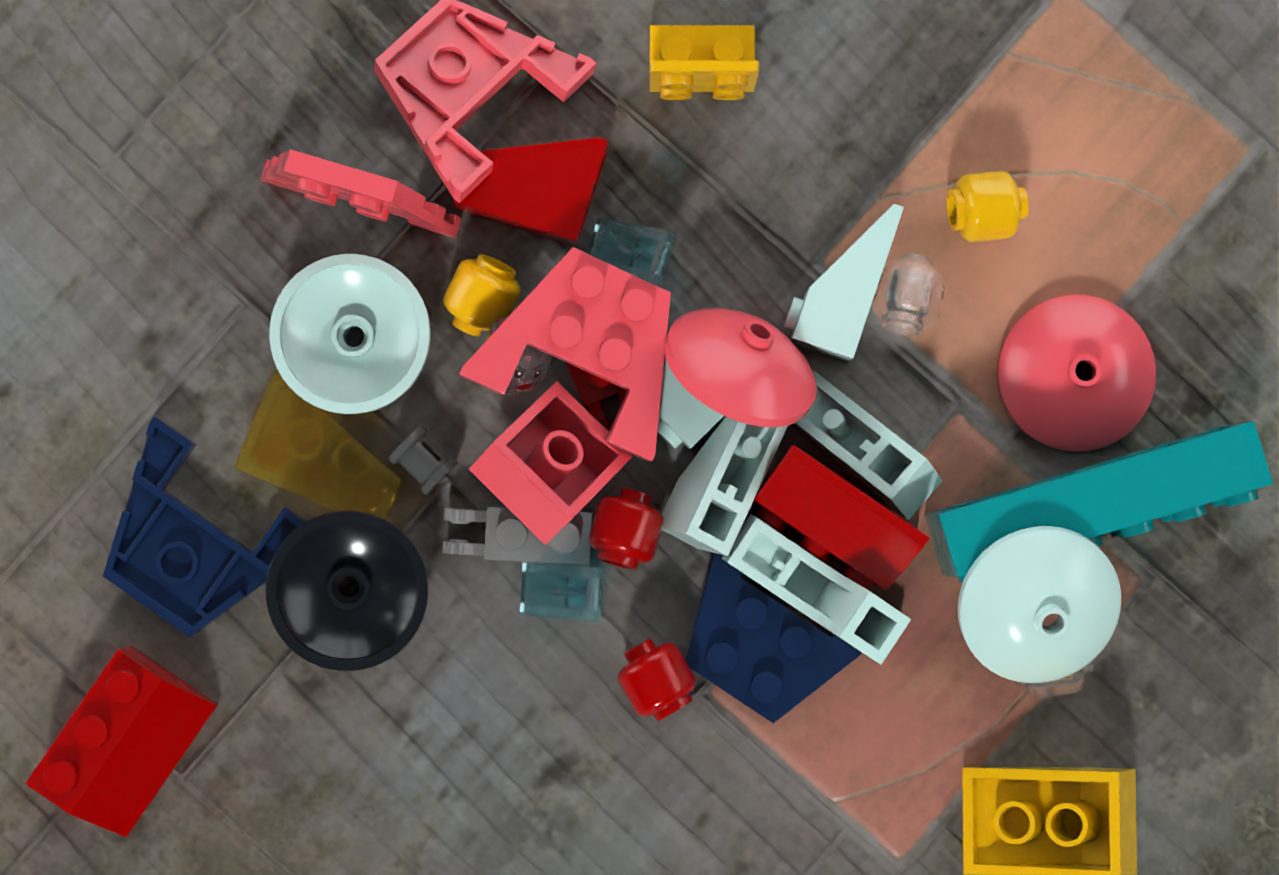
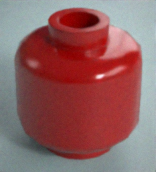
M622 488L620 497L608 496L599 501L588 536L590 545L598 551L596 559L629 570H637L639 563H648L653 560L661 536L664 517L659 510L650 506L652 496L636 490Z
M649 638L623 654L628 664L620 669L617 679L638 715L643 717L653 715L656 721H660L693 701L690 692L696 685V679L674 643L665 642L655 646L652 639Z

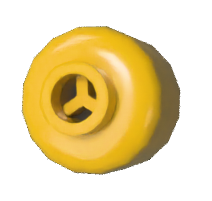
M1000 170L965 174L956 182L954 189L948 190L946 197V212L950 228L953 231H959L963 239L973 243L1011 238L1017 232L1020 219H1025L1029 210L1028 196L1025 188L1017 187L1013 177L1008 172Z
M479 254L477 259L461 261L443 299L444 306L454 315L451 323L459 330L472 336L479 337L483 330L494 332L512 313L520 297L521 288L514 279L516 271L506 263L485 254Z

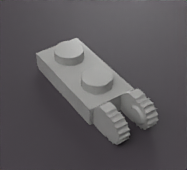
M487 507V511L445 508L444 520L454 524L485 522L486 531L485 543H469L467 540L451 539L448 542L443 541L442 553L480 555L484 556V560L590 565L591 545L588 541V536L592 526L593 512H579L544 545L508 508Z

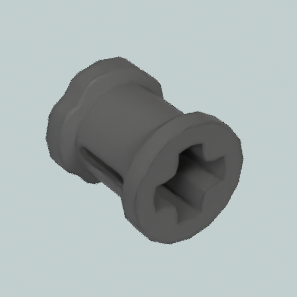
M421 425L393 451L388 460L393 465L400 463L422 485L420 490L425 495H428L459 463L454 458L448 459L425 437L427 430Z

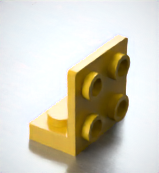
M650 25V92H660V98L665 100L692 98V92H713V98L717 100H739L745 97V92H754L759 74V61L755 60V25Z

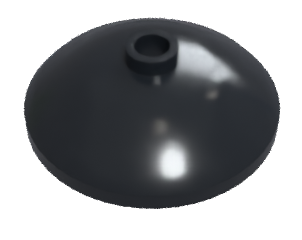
M356 510L324 513L309 519L294 529L276 551L266 580V603L269 616L284 643L306 661L319 667L337 671H356L371 668L391 659L399 653L419 629L428 600V580L425 566L412 541L402 530L386 519ZM343 577H354L359 583V589L353 594L344 593L339 587V581Z

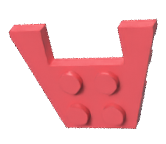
M440 0L375 59L374 72L448 191L460 203L492 172L493 162L456 131L521 69L525 70L564 103L594 74L597 63L592 58L581 53L576 58L554 48L555 42L539 35L532 39L507 28V21L458 0Z
M291 149L279 154V157L274 156L271 160L267 159L260 178L262 182L303 193L305 198L321 204L335 206L337 198L349 201L350 206L357 208L356 213L387 222L390 213L406 218L411 226L452 238L457 237L462 220L458 215L447 214L446 208L425 201V196L399 181Z
M572 247L472 357L466 361L460 368L458 375L504 395L526 345H530L626 389L627 393L605 442L648 462L653 461L656 454L665 360L664 342L667 337L671 292Z

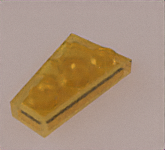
M275 370L234 468L336 511H363L387 520L403 480L323 409L313 406L298 396L287 385L279 371Z

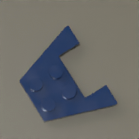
M154 416L147 428V440L141 459L137 461L132 478L134 480L126 509L122 511L103 577L188 637H192L266 583L271 561L281 543L294 529L306 521L290 509L283 508L254 551L244 546L166 491L167 486L197 444L159 417Z
M748 515L746 516V518H745V520H744L742 526L744 525V523H745L746 520L748 519V517H749ZM714 553L685 661L690 669L770 722L775 723L859 657L862 652L835 634L832 636L826 635L741 578L742 572L721 559L723 555Z

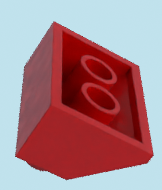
M795 445L785 449L761 484L753 501L760 506L755 514L780 532L783 531L786 525L790 526L804 536L799 543L801 547L823 562H826L829 556L832 555L848 566L843 573L845 577L869 591L874 585L887 591L930 539Z
M133 645L117 649L25 784L69 815L127 837L218 707V704Z

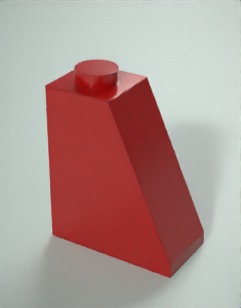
M600 137L480 150L481 153L493 162L492 172L460 203L454 199V204L458 210L577 248L609 151V141Z

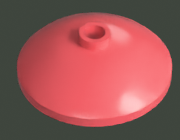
M1066 295L1047 300L1035 306L1013 325L1000 350L997 365V383L1007 413L1027 436L1052 449L1066 452H1086L1107 447L1131 432L1141 421L1154 394L1156 364L1151 344L1146 334L1126 311L1098 297ZM1080 361L1087 362L1092 368V376L1088 381L1080 380L1075 373L1076 365Z
M704 308L687 312L678 317L667 333L664 342V352L674 376L696 399L728 418L760 427H783L794 424L805 417L815 401L817 393L816 380L806 357L790 338L775 326L759 317L728 308Z

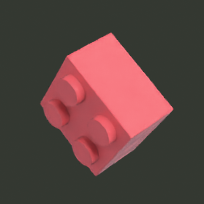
M556 381L484 451L469 470L546 545L633 456L629 452L606 443L605 440L609 432Z

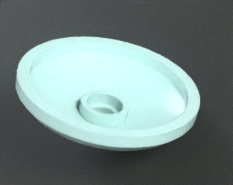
M339 254L313 262L298 272L287 283L279 295L272 312L269 340L273 360L280 375L298 396L313 406L326 411L340 414H361L375 411L391 404L411 388L426 363L430 348L431 328L427 308L421 295L403 273L392 265L371 256ZM352 328H361L364 333L363 342L356 347L349 346L346 342L347 332Z
M1038 526L1018 530L990 545L980 554L968 570L958 598L959 626L963 638L974 656L982 665L995 674L1009 680L1024 683H1043L1058 680L1079 671L1089 664L1109 642L1115 631L1121 610L1120 583L1117 573L1107 556L1096 544L1083 535L1072 530L1053 526ZM1058 614L1057 620L1049 626L1042 625L1046 616Z

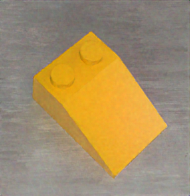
M962 767L964 875H1137L1136 769L1093 767Z

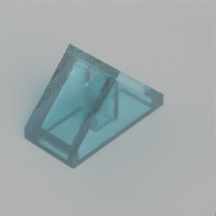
M598 218L587 254L661 288L676 243L677 234L669 230Z
M523 562L520 615L601 622L604 566Z

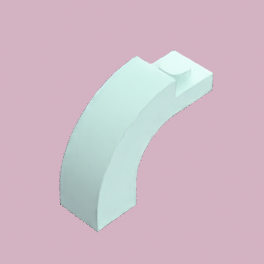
M750 514L740 529L729 555H723L721 558L880 665H882L911 621L909 617L871 591L840 574L752 514Z

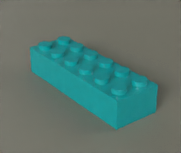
M1250 421L1204 431L927 513L925 517L942 574L958 577L959 583L964 581L974 561L984 550L1000 538L1018 530L1038 526L1061 527L1077 532L1097 546H1101L1103 542L1100 535L1110 533L1111 537L1123 536V538L1146 533L1155 529L1153 519L1161 517L1162 522L1172 520L1181 522L1207 514L1204 504L1212 503L1213 507L1223 505L1231 507L1259 499L1257 489L1272 485L1273 481L1255 422Z

